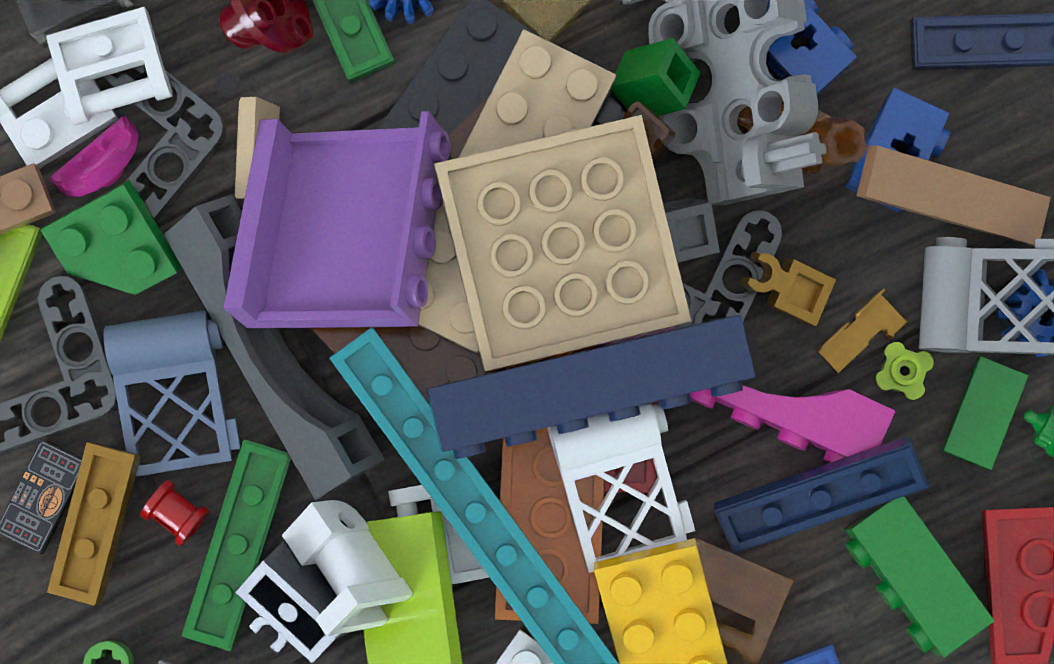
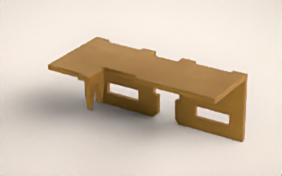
M885 288L877 292L853 315L856 320L852 324L849 321L846 322L816 349L837 373L869 345L868 342L880 330L889 340H892L895 337L894 334L907 323L881 295Z

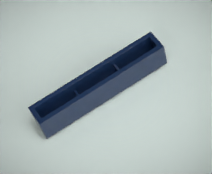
M734 315L426 388L440 450L442 452L453 450L454 459H460L486 452L484 442L505 438L507 447L535 441L538 439L536 430L556 425L558 434H564L588 428L587 418L608 413L610 422L641 415L639 405L659 401L661 409L692 403L690 393L710 388L712 397L739 392L743 390L742 380L755 378L756 376L741 315Z

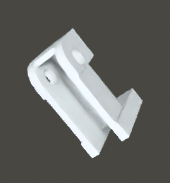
M337 500L312 502L282 534L302 566L317 564L337 595L316 618L326 636L383 626L389 619L380 605L406 601L413 595L403 577H399L369 532L370 528L362 516L350 505ZM340 520H342L348 527L343 525Z

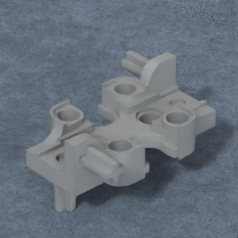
M622 0V2H623L624 5H630V4H633V3H636V2H639V1H643V0ZM664 0L668 3L658 7L650 19L649 43L652 44L674 38L692 62L697 60L705 61L712 73V86L704 100L698 103H689L684 110L659 116L676 133L675 138L667 145L668 149L677 154L693 155L699 161L705 177L707 198L712 205L723 206L803 188L802 168L821 164V155L826 154L825 143H820L818 133L802 135L808 132L814 125L818 115L816 84L812 83L810 75L790 76L779 81L774 79L768 71L766 55L770 45L779 37L793 35L805 30L804 23H807L804 0H770L768 12L767 4L769 0ZM736 6L739 10L740 25L735 32L729 34L725 29L724 18L727 11ZM782 101H783V102H784V110H783L782 115H781V114H780V107H781V104H782ZM749 106L752 109L754 124L748 133L742 134L737 125V118L740 111L744 107Z

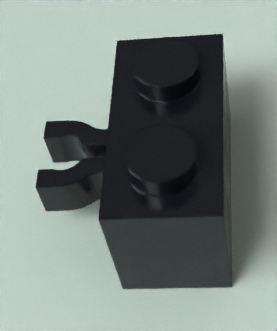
M285 540L262 561L235 592L259 614L249 626L252 631L257 633L264 625L268 624L278 632V638L270 646L276 653L289 642L313 663L339 635L326 636L316 621V618L337 597L336 593L317 564L302 566Z

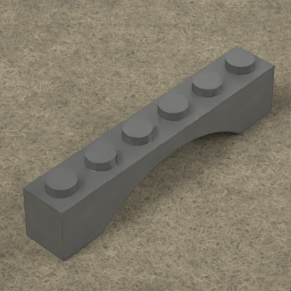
M232 194L195 206L164 234V237L211 319L218 325L219 333L316 501L351 483L385 459L360 415L339 404L311 379L285 344L278 328H246L224 309L242 210Z

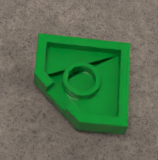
M130 180L40 229L67 274L134 295L176 274L182 268Z

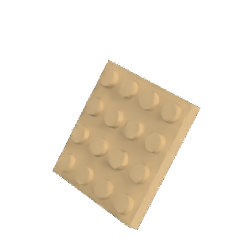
M642 115L434 164L484 372L692 322Z

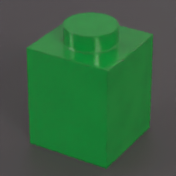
M669 38L625 51L615 73L616 79L611 90L627 109L634 102H640L648 106L658 116L686 109L700 71L675 39Z

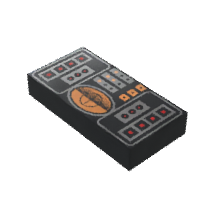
M41 439L0 519V535L38 554H44L72 499L82 458Z

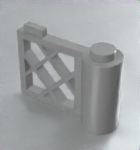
M936 238V246L925 248L919 349L939 353L983 352L1054 355V343L1040 342L1028 329L1049 308L1054 312V290L1047 295L1031 277L1047 261H1054V239H1035V249L967 248V240L963 238ZM987 261H1007L1018 273L998 294L986 283ZM1017 261L1032 262L1023 269ZM1026 282L1043 301L1025 318L1020 320L1004 301ZM985 293H986V294L989 296V298L991 299V301H990L989 303H987L986 305H985ZM999 307L1015 327L1000 341H983L984 320ZM1023 334L1030 342L1013 341Z

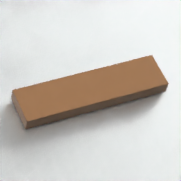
M868 146L857 191V197L1028 246H1035V239H1041L1051 199L1049 196L881 146Z

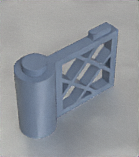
M207 310L105 326L103 334L105 354L110 372L113 375L126 451L140 455L138 442L148 428L173 444L162 461L141 464L140 459L136 477L232 461V450L241 449L237 419H226L218 373L216 349L224 348V340L219 333L218 325L213 322ZM206 372L209 395L198 409L174 391L186 375ZM176 377L169 388L158 381L160 379ZM147 382L164 394L148 417L131 406L128 385ZM169 398L194 415L178 438L154 422V419ZM210 403L214 420L204 413ZM133 417L143 423L137 433ZM199 419L216 431L219 451L199 454L183 442ZM177 449L188 455L187 457L171 459Z

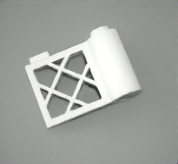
M659 401L639 405L641 415L610 422L608 413L588 417V428L569 433L558 434L556 425L547 427L586 568L589 573L594 572V562L687 540L686 534L695 531L688 502L686 500L677 502L661 445L660 433L667 432L668 425L664 410L661 409ZM653 458L658 477L647 496L623 483L634 463ZM621 467L616 478L605 473L606 471ZM597 475L612 483L598 510L580 501L575 480ZM619 488L644 501L630 527L605 515ZM660 489L666 506L655 501ZM651 506L669 516L673 535L652 541L637 532ZM583 510L594 516L588 528ZM601 520L626 533L616 552L595 557L591 537ZM633 538L643 543L628 548Z

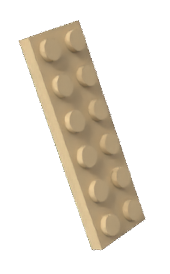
M523 29L459 158L592 127L616 79V74ZM442 202L440 209L436 210L433 227L436 239L435 252L428 259L426 272L428 298L425 306L421 307L418 325L478 354L479 349Z

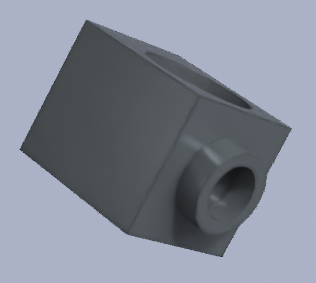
M685 197L663 203L677 263L720 252L711 202Z

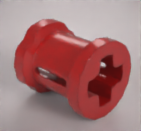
M168 479L151 496L142 509L140 516L145 520L151 518L172 533L175 536V543L182 547L197 532L210 510L205 506L197 508L175 491L176 484Z

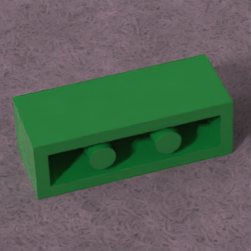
M904 496L874 506L844 528L851 539L845 543L846 548L863 569L868 565L871 566L881 580L875 586L880 596L893 611L899 607L902 609L912 623L906 628V631L924 654L931 650L934 655L945 658L994 622V619Z

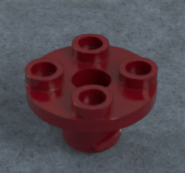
M230 0L231 3L220 13V26L224 35L233 45L242 49L264 45L268 49L279 53H291L314 36L309 11L304 0Z

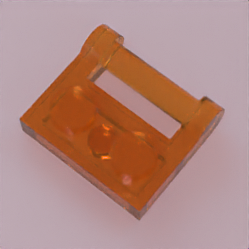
M696 539L711 601L756 621L750 635L717 621L723 646L741 653V660L750 664H757L793 580L700 539Z

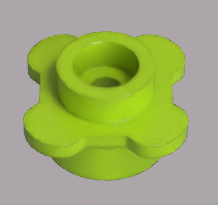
M900 342L889 344L884 350L886 359L882 364L881 371L875 377L877 386L884 391L891 389L896 392H903L905 397L910 400L920 398L925 392L923 381L926 372L931 370L934 365L932 356L926 351L915 353L907 350ZM902 366L908 367L909 374L907 376H903L900 373Z

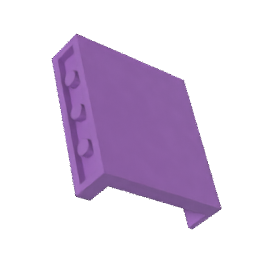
M421 111L420 123L417 128L291 133L279 119L260 120L224 309L246 328L418 326L421 307L425 306L428 298V285L426 281L428 259L434 255L436 247L433 231L436 210L440 209L443 202L434 164L448 161L450 156L449 136L429 111Z

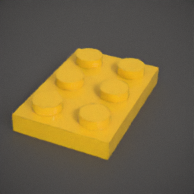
M695 538L594 562V573L619 664H728Z

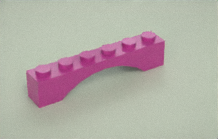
M671 326L647 333H642L614 341L594 345L593 348H598L652 334L674 330L675 327ZM743 385L742 391L712 397L710 388L690 393L692 401L705 407L713 408L716 401L733 409L731 418L746 426L759 430L761 424L764 423L779 430L777 439L787 445L805 451L808 444L825 451L823 460L827 463L881 446L895 413V410L850 389L835 390L809 397H787L766 394Z

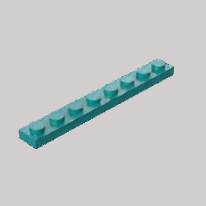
M371 327L329 359L552 663L619 664L468 457L454 459L453 450L447 452L440 450L430 404L376 330Z

